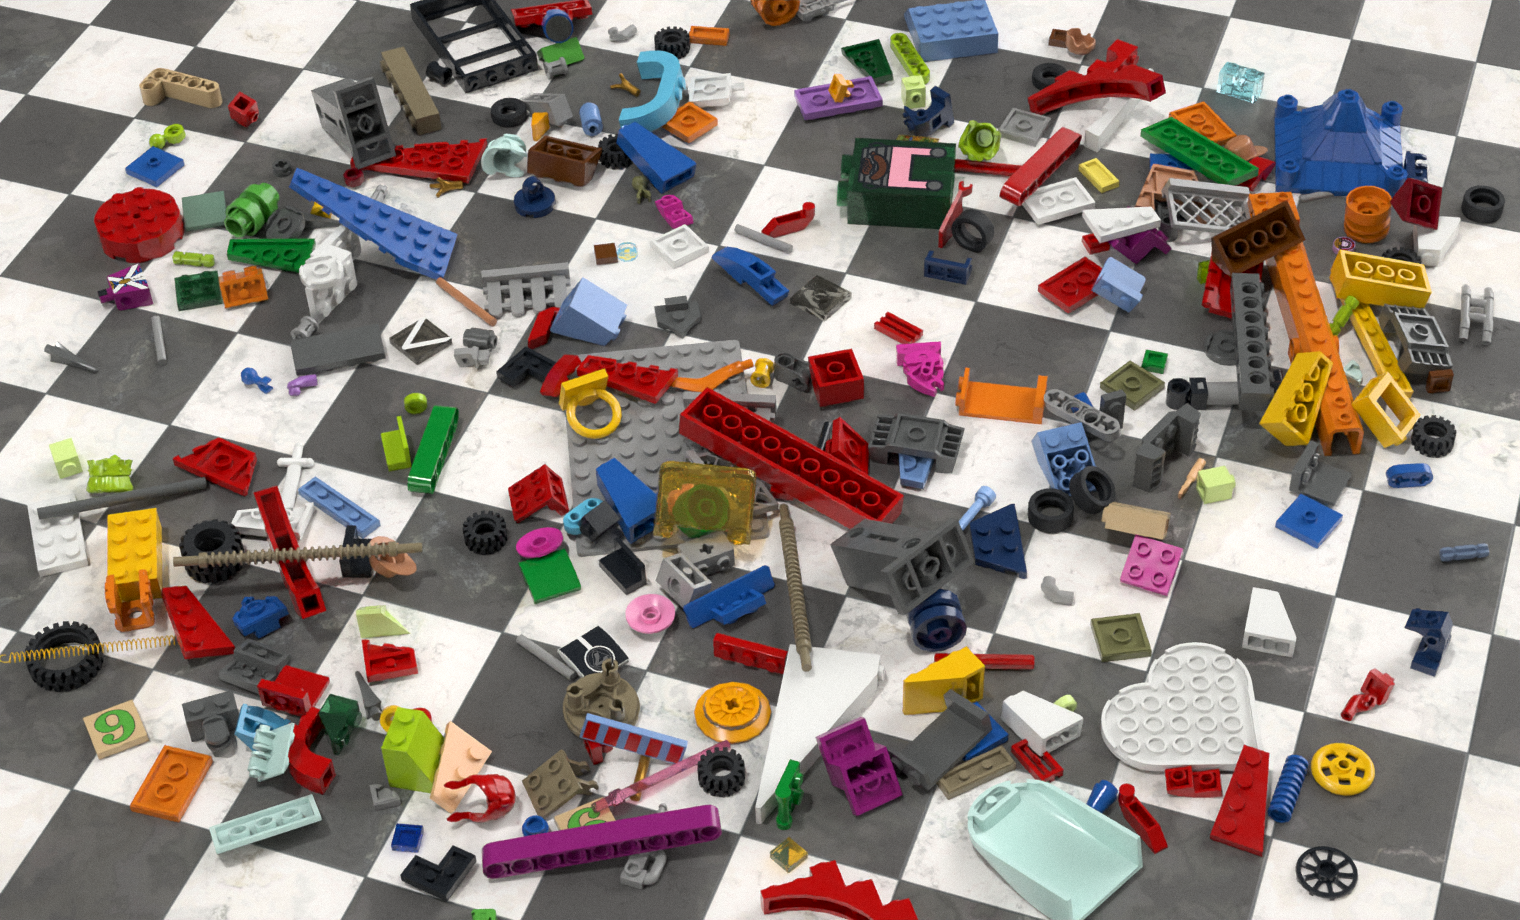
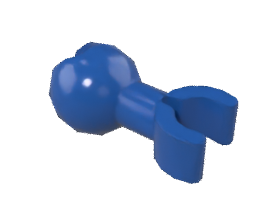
M247 367L240 373L244 384H256L265 394H268L273 389L272 386L268 385L272 381L271 378L267 376L259 377L254 368Z

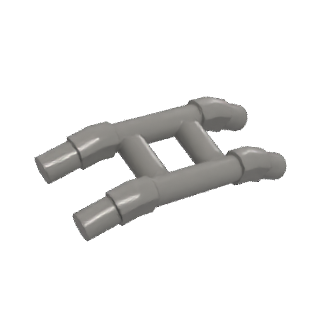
M1462 285L1459 341H1468L1470 321L1483 323L1482 344H1491L1494 301L1492 288L1486 287L1484 289V299L1471 298L1469 285ZM1470 306L1484 308V314L1470 312Z

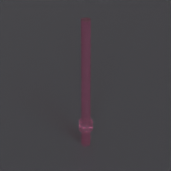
M728 740L721 741L623 789L617 788L609 792L608 796L592 803V810L594 813H598L612 805L617 807L625 803V799L696 766L698 761H700V756L702 754L706 756L707 750L710 749L712 753L714 752V747H719V751H723V747H728L729 750L731 748Z

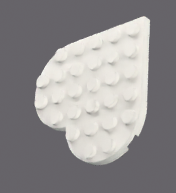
M1192 642L1168 648L1165 650V654L1153 661L1147 683L1133 684L1119 690L1118 695L1107 701L1102 712L1101 734L1106 746L1121 761L1140 770L1165 771V769L1191 766L1192 771L1213 769L1234 771L1244 745L1263 750L1249 671L1240 659L1237 658L1235 660L1225 653V649L1212 644Z

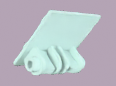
M290 723L271 731L270 726L260 725L259 729H256L254 742L258 744H253L252 748L258 751L251 752L252 757H250L247 769L250 777L258 778V782L284 774L289 765L288 752L289 747L294 741L295 734L293 729L295 723Z

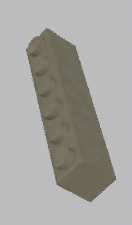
M404 46L381 52L382 61H379L381 70L385 72L388 84L391 83L393 94H397L398 103L403 107L404 115L408 117L411 128H415L418 135L441 130L439 112Z

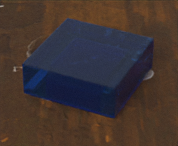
M397 823L391 843L392 851L418 853L424 833L423 825Z

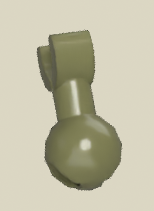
M643 175L635 176L632 179V187L638 191V204L641 203L642 196L647 198L648 202H651V193L646 190L648 180Z

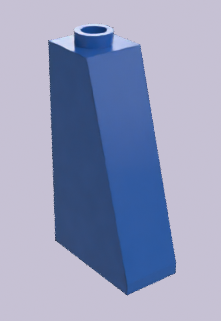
M637 122L624 125L618 131L616 143L661 194L694 177L697 165L695 161Z
M615 457L596 468L597 485L606 502L620 518L618 524L630 544L669 521L668 504Z

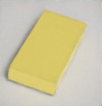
M1097 158L1079 164L1078 170L1101 193L1119 187L1120 181Z

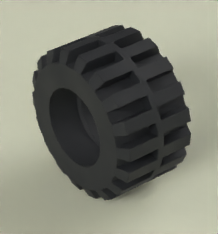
M213 519L209 522L205 520L201 524L197 523L193 525L192 529L185 531L186 535L181 537V543H179L181 556H198L199 553L207 552L208 555H211V552L218 555V552L225 554L226 551L229 554L236 551L238 554L240 550L245 553L239 530L235 528V525L232 523L228 524L225 520L218 522V519ZM230 563L229 566L223 564L222 567L215 564V567L209 565L207 568H200L199 565L185 566V570L190 577L193 576V580H201L202 583L212 582L213 584L218 583L220 580L226 581L229 576H235L237 574L236 571H240L243 566L240 563H237L236 566L233 563Z

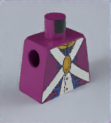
M139 263L108 275L107 282L109 288L97 291L101 304L114 300L117 310L120 311L153 304L150 289Z

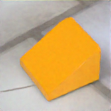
M534 112L532 114L531 128L534 141H538L550 128L547 112Z

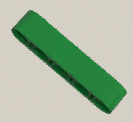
M434 405L408 476L407 487L409 492L434 493L458 425L459 409L457 407Z

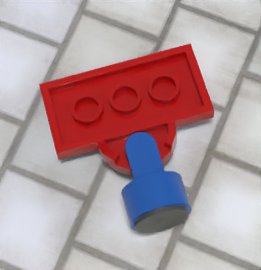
M573 0L511 9L515 26L519 25V27L524 28L531 26L530 24L532 23L542 25L546 37L555 43L565 42L571 37L573 33V23L571 20L574 17L586 19L588 15H593L592 7L588 0Z

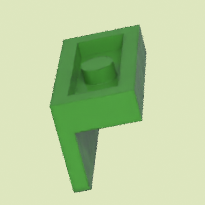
M577 37L562 43L543 47L537 51L539 60L544 59L548 63L557 61L560 57L565 59L567 65L584 60Z

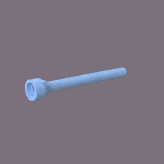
M981 486L975 493V502L959 520L962 531L982 508L990 506L996 499V494L990 487Z

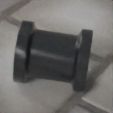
M432 61L426 68V76L430 79L435 78L445 85L452 78V69L449 67L444 68L438 62Z

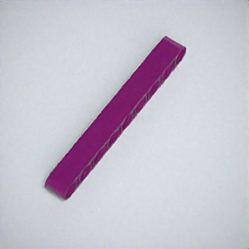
M701 805L490 842L481 849L483 874L487 878L498 879L713 841L722 834L719 810L714 805Z

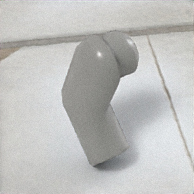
M1052 576L1043 578L1041 590L1050 601L1073 604L1074 592L1059 590L1055 585L1056 579Z

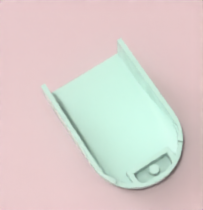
M1026 779L1027 783L1011 784V781H1005L990 787L980 794L971 805L967 816L968 833L972 844L1017 893L1052 920H1084L1143 867L1139 835L1050 783L1034 779Z

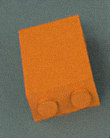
M965 367L964 377L960 376L958 390H961V392L956 393L955 406H959V416L1042 425L1045 405L1044 395L1047 391L1048 376L1038 375L1037 388L969 381L970 368Z

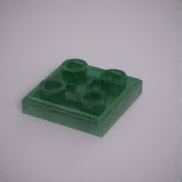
M218 270L204 271L198 274L182 275L174 278L178 311L222 304Z

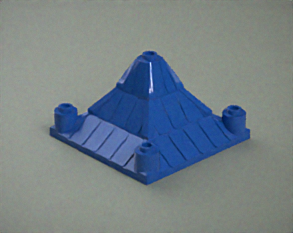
M1351 89L1341 90L1329 97L1322 105L1305 108L1301 111H1297L1298 100L1292 95L1286 94L1278 98L1274 112L1275 192L1299 194L1329 192L1334 196L1346 197L1350 191L1357 187L1376 186L1387 191L1391 198H1393L1407 180L1408 173L1403 169L1400 130L1403 107L1398 102L1389 101L1384 103L1380 115L1367 108L1361 96Z

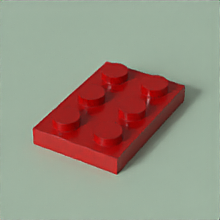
M1085 256L1039 284L1038 292L1069 314L1098 296V294L1091 290L1102 268Z

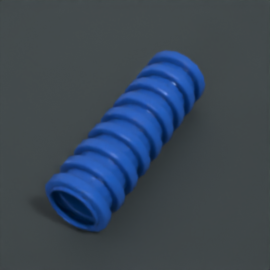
M1289 755L1286 757L1270 802V807H1268L1267 811L1268 816L1274 821L1285 823L1291 820L1300 789L1309 768L1308 761L1302 756Z

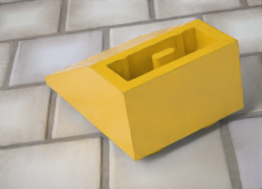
M966 646L958 651H953L938 662L931 663L927 668L910 674L903 680L902 713L904 715L944 712L947 707L943 695L950 689L972 703L983 699L985 665Z

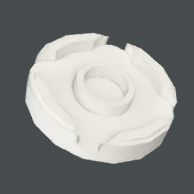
M330 255L311 257L305 261L306 264L301 265L299 268L301 282L311 289L331 288L341 282L344 277L342 262L338 258L333 259Z

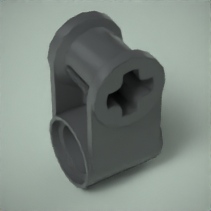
M1157 205L1156 214L1161 219L1158 231L1161 230L1169 238L1167 242L1175 241L1178 236V229L1171 228L1168 207Z
M787 352L778 353L774 358V378L797 390L804 391L811 380L809 363Z

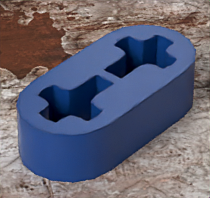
M1426 463L1399 464L1387 469L1386 478L1388 484L1393 488L1421 487L1432 482L1433 474L1430 466Z

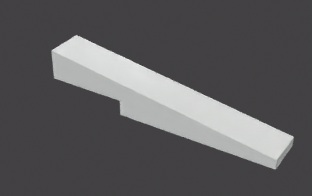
M1114 97L1103 106L1102 116L1085 130L1084 146L1098 152L1141 99Z

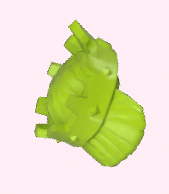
M115 454L110 458L97 461L88 460L89 469L87 471L90 478L86 491L88 493L132 491L133 485L130 481L133 460L128 459L124 462L123 459Z

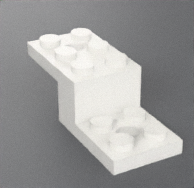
M342 224L310 254V257L330 255L333 259L338 258L344 267V277L337 285L321 290L305 288L310 316L318 324L357 286L353 260L362 252L360 240L357 234Z

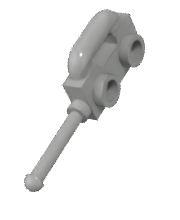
M800 0L799 10L796 14L802 21L808 22L815 16L828 15L829 11L834 10L836 4L847 0Z
M661 803L658 806L657 813L665 812L667 805ZM657 850L629 855V859L620 875L621 884L642 890L644 885H651L657 882L666 863L665 852ZM649 861L654 862L650 872L647 873L646 868Z

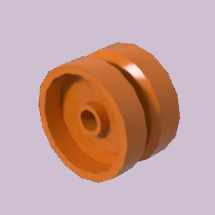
M750 0L751 5L766 24L771 26H780L789 22L796 15L800 6V0Z

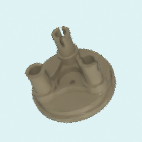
M612 659L604 660L602 663V673L586 675L567 687V693L563 701V717L567 727L577 737L580 736L587 713L632 726L636 725L640 714L639 698L634 688L620 677L616 660L613 661V665Z

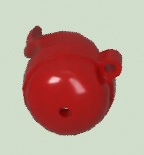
M475 774L461 781H448L443 785L445 788L455 790L469 784H476L486 795L488 805L485 813L455 812L446 818L449 822H458L461 819H470L478 823L497 820L513 809L516 800L512 783L503 775Z

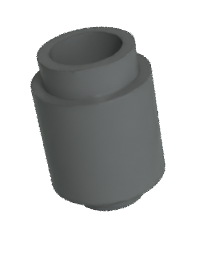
M472 327L471 329H466L463 334V345L468 348L476 346L480 350H489L491 352L497 346L498 338L493 330Z

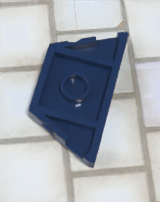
M1009 504L970 522L969 531L975 565L992 568L1001 573H1005L1006 570L1018 573L1019 578L1027 579V569L1015 504Z

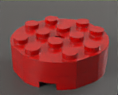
M137 187L129 192L116 193L100 206L94 217V224L104 253L112 259H115V256L125 258L127 263H142L170 253L175 249L174 243L178 238L182 240L185 231L181 213L174 197L156 189Z

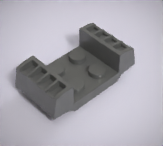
M1384 304L1378 318L1382 331L1397 333L1405 351L1397 364L1403 373L1428 375L1429 371L1446 370L1453 367L1449 356V346L1434 316H1430L1425 308Z
M1187 403L1177 411L1168 412L1142 438V445L1136 452L1137 458L1134 468L1133 487L1149 493L1154 491L1162 483L1166 455L1169 456L1174 449L1187 456L1194 452L1197 445L1198 425L1200 424L1199 418L1201 416L1199 411Z
M910 414L877 415L868 445L871 461L886 465L888 464L891 452L936 459V473H952L965 428L948 424L942 419Z

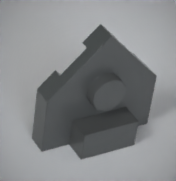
M686 295L664 298L665 305L654 306L657 327L664 330L669 329L675 332L676 336L684 338L688 334V330L701 321L698 301L688 302Z

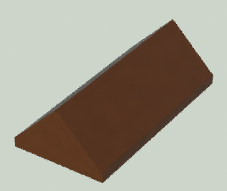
M1286 200L1211 237L1212 261L1231 278L1232 273H1241L1305 241L1306 239L1288 201Z

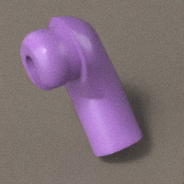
M316 374L300 376L288 382L287 389H289V395H300V388L318 385Z

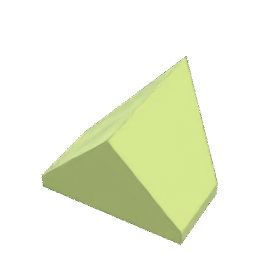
M386 605L365 606L356 610L361 638L411 634L386 610Z

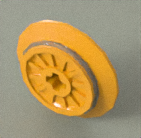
M728 682L718 684L706 690L697 700L694 715L696 724L704 735L717 742L734 744L746 742L760 735L769 723L771 709L768 699L759 689L745 683Z

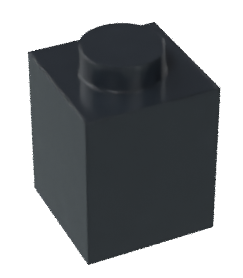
M604 500L585 514L577 524L581 533L593 542L611 529L620 518Z

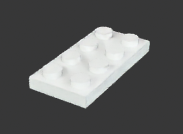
M75 493L27 504L40 577L89 565L80 514L74 513L39 520L37 508L77 501Z

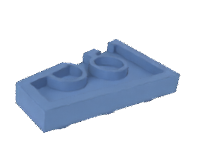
M898 453L900 485L924 489L935 459Z

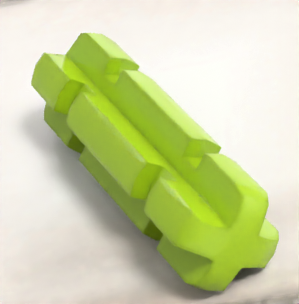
M175 251L172 255L173 263L175 264L184 263V265L202 266L204 264V267H213L215 263L214 255L205 254L203 256L202 253L185 252L184 254V252Z
M1348 296L1344 301L1345 305L1340 307L1332 319L1333 323L1329 324L1333 336H1338L1341 331L1340 327H1344L1353 313L1352 309L1355 310L1358 306L1359 301L1355 297Z

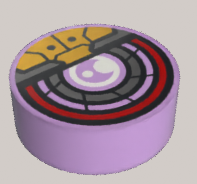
M1347 237L1336 238L1333 242L1332 250L1336 255L1339 250L1354 252L1355 242Z

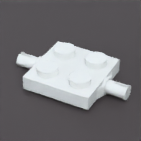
M731 73L691 77V84L688 88L683 89L682 97L689 96V102L699 108L723 106L730 104V97L733 91H745L744 82L732 83Z

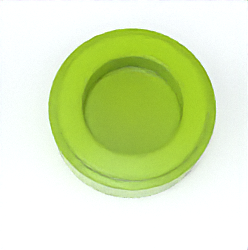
M421 393L409 394L404 398V408L412 414L422 413L427 409V398Z

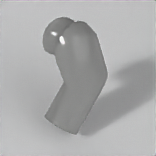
M633 24L623 31H618L617 27L608 29L609 38L613 41L627 40L637 33V28Z

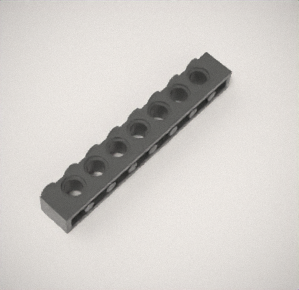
M1232 273L1230 300L1239 410L1266 411L1269 402L1274 397V388H1270L1272 386L1273 374L1268 372L1271 369V357H1267L1269 355L1270 343L1265 341L1268 339V327H1264L1267 321V313L1263 312L1265 310V297H1261L1264 294V283H1260L1259 274Z

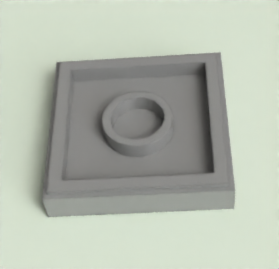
M1012 108L998 131L1001 133V138L1036 147L1051 124V118Z

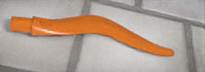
M752 359L742 362L736 361L703 378L677 377L671 387L692 392H702L706 387L713 390L729 377L743 373V370L753 368Z

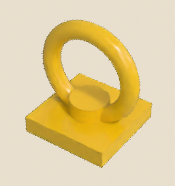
M605 369L561 384L559 405L562 411L566 410L569 425L576 433L590 439L604 438L613 433L619 426L622 417L619 402L611 393L606 391L608 375ZM601 398L612 409L610 423L604 428L596 430L582 426L576 418V407L578 405H589Z

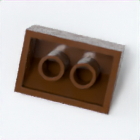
M545 135L528 150L527 173L534 174L538 178H551L556 182H568L574 186L582 187L593 179L602 148Z

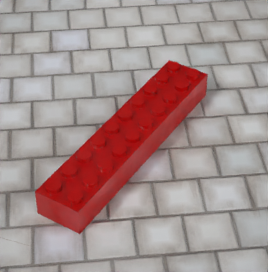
M708 387L680 414L679 434L849 529L864 519L893 523L902 512L903 494Z

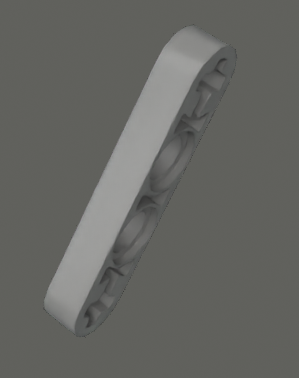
M1052 389L1045 393V407L1053 414L1072 424L1082 422L1085 431L1104 441H1114L1120 437V424L1115 418L1061 390ZM1072 407H1076L1079 409L1075 413L1067 412V410ZM1089 417L1097 418V420L1093 423H1087L1085 421Z

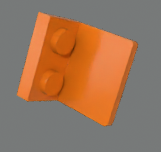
M257 266L246 267L244 272L235 273V270L222 273L223 276H219L225 308L268 299L262 269H257Z

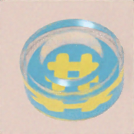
M623 242L616 248L617 257L621 261L630 262L638 257V247L634 243Z

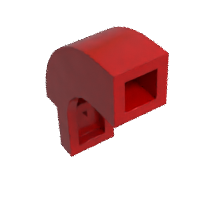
M311 706L306 715L301 717L299 725L294 724L293 732L295 736L292 745L289 747L288 768L298 784L307 790L324 795L336 774L332 759L314 754L309 750L324 726L321 710Z

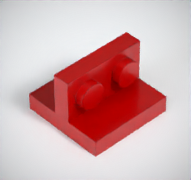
M841 417L833 420L832 438L826 441V452L868 475L869 443Z

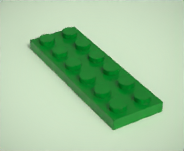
M1173 117L1141 129L1140 137L1218 184L1235 186L1258 176V167Z

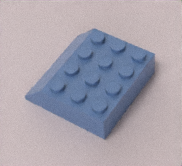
M985 0L936 4L924 7L918 6L916 8H908L904 13L915 49L924 62L998 53L999 33Z

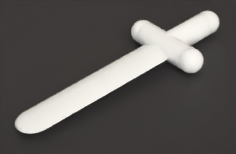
M299 442L294 445L292 458H279L277 460L279 467H288L281 498L284 505H292V508L294 507L301 467H312L314 465L312 458H301L303 444Z

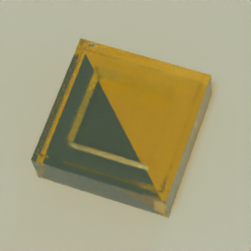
M788 837L770 851V858L783 870L790 873L808 858V852Z

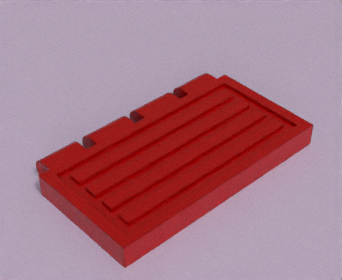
M1212 256L1210 257L1201 305L1209 308L1208 312L1232 318L1230 300L1231 278L1212 261ZM1264 261L1241 273L1259 274L1261 282Z

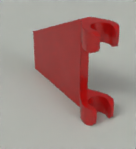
M964 181L959 182L958 193L939 229V248H943L952 237V224L963 212V197L972 193L973 184H970L969 187H964Z

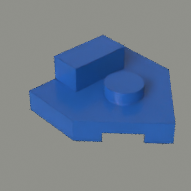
M267 596L265 600L244 597L241 602L242 607L240 611L235 613L232 620L236 628L244 636L253 632L259 639L280 628L278 619L288 615L289 612L287 607L275 596Z

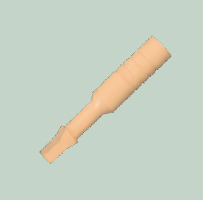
M1199 458L1186 477V482L1178 493V498L1181 499L1191 483L1195 482L1198 471H1201L1206 465L1204 459Z

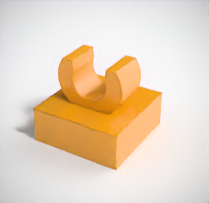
M834 73L828 91L835 102H843L844 97L851 96L847 89L854 88L852 81L845 80L842 74Z

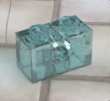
M1226 62L1219 72L1217 92L1255 103L1262 93L1265 73L1236 63Z

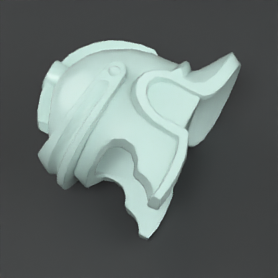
M504 134V136L491 141L482 155L481 166L483 171L489 175L501 172L509 177H522L524 171H521L515 165L524 157H527L524 141L514 134Z

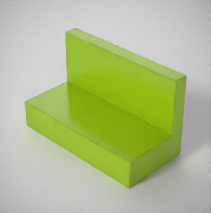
M397 416L399 430L381 433L389 472L412 467L401 416Z

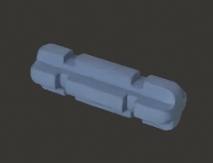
M1485 543L1455 546L1453 548L1445 547L1440 549L1439 555L1443 562L1453 559L1483 558L1489 555V548Z

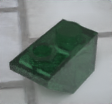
M329 694L318 713L322 729L334 755L339 756L343 747L348 745L355 727L360 725L362 713L360 712L358 701Z

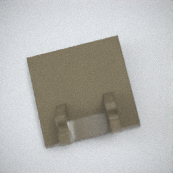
M561 749L522 780L538 816L545 820L577 794L592 795L591 788L599 789L596 781H585L575 776L583 775L581 769L589 771L590 767L586 761L577 762L568 759L565 751Z

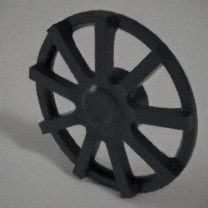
M1318 846L1308 849L1300 855L1296 863L1297 882L1311 896L1315 895L1334 901L1335 898L1351 894L1358 881V870L1353 860L1341 850L1333 847ZM1316 851H1328L1327 860H1320ZM1333 852L1345 859L1336 864L1332 861ZM1310 854L1317 866L1310 865L1304 862L1303 859ZM1348 864L1351 865L1353 873L1339 872V869ZM1301 867L1313 871L1314 873L1302 875ZM1338 878L1353 880L1351 884L1347 886L1340 880H1338ZM1318 879L1313 887L1306 882L1307 880ZM1323 883L1326 884L1328 893L1318 890ZM1332 883L1336 884L1342 891L1333 892Z

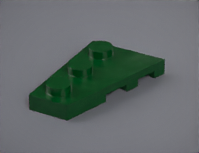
M879 39L841 48L842 55L866 77L872 76L875 84L894 80L892 70Z

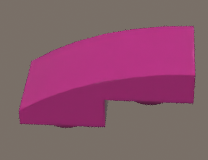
M665 195L660 200L655 201L658 211L673 229L684 224L688 226L694 223L692 215L683 209L682 201L676 196Z

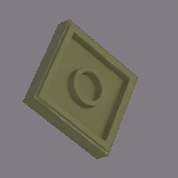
M1131 360L1100 382V389L1106 393L1123 389L1126 394L1125 405L1134 411L1165 388L1164 381Z
M1140 613L1091 619L1090 626L1101 662L1151 657L1152 649Z

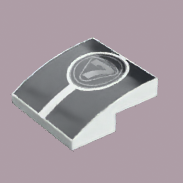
M599 625L557 651L567 666L575 670L580 678L593 673H602V663L606 659H612V665L613 661L616 660L618 668L628 663L630 659L620 645Z

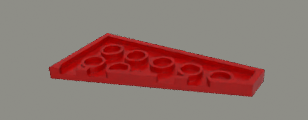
M487 138L479 139V142L468 143V140H460V144L450 145L448 142L414 144V148H403V145L395 146L396 156L360 169L421 178L437 179L440 177L442 180L469 183L487 147ZM352 157L350 166L351 168H356Z

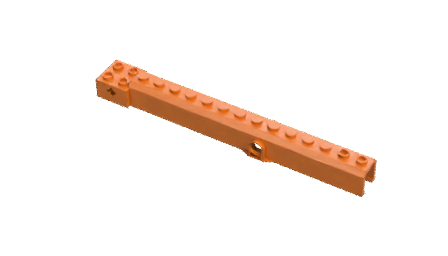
M1291 192L1248 195L1247 203L1250 218L1287 200L1298 224H1300V217ZM1301 242L1265 260L1289 337L1288 356L1292 364L1297 353L1320 351L1333 362L1315 421L1316 430L1324 456H1332L1331 444L1333 435L1336 432H1344L1347 435L1352 454H1360L1364 431L1359 415L1351 405L1354 400L1339 356V339L1337 335L1333 336L1304 244Z

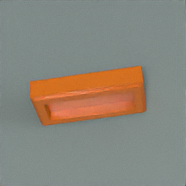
M691 26L689 32L690 43L727 46L730 29Z

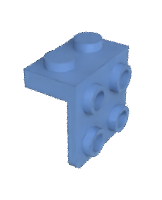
M1109 257L1091 291L1129 313L1143 296L1140 291L1145 283V277L1116 259Z

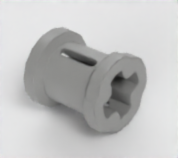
M563 57L550 63L543 62L544 71L548 79H552V76L558 74H568L567 64Z
M303 316L299 326L291 331L292 339L310 337L312 333L317 332L319 324L314 318Z

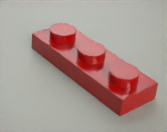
M716 633L713 639L715 657L742 663L746 666L765 669L773 673L784 674L788 651Z

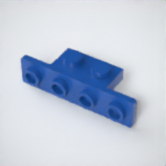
M764 565L684 605L683 608L689 626L695 628L711 619H715L724 625L732 624L739 617L756 612L759 607L766 604L762 593L775 586L769 566Z

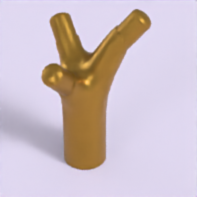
M622 73L619 74L622 83L610 86L611 89L626 90L636 97L641 93V90L626 80Z
M440 177L437 178L439 183L429 185L430 188L440 189L436 194L437 197H440L446 191L463 188L462 181L449 182L442 180Z

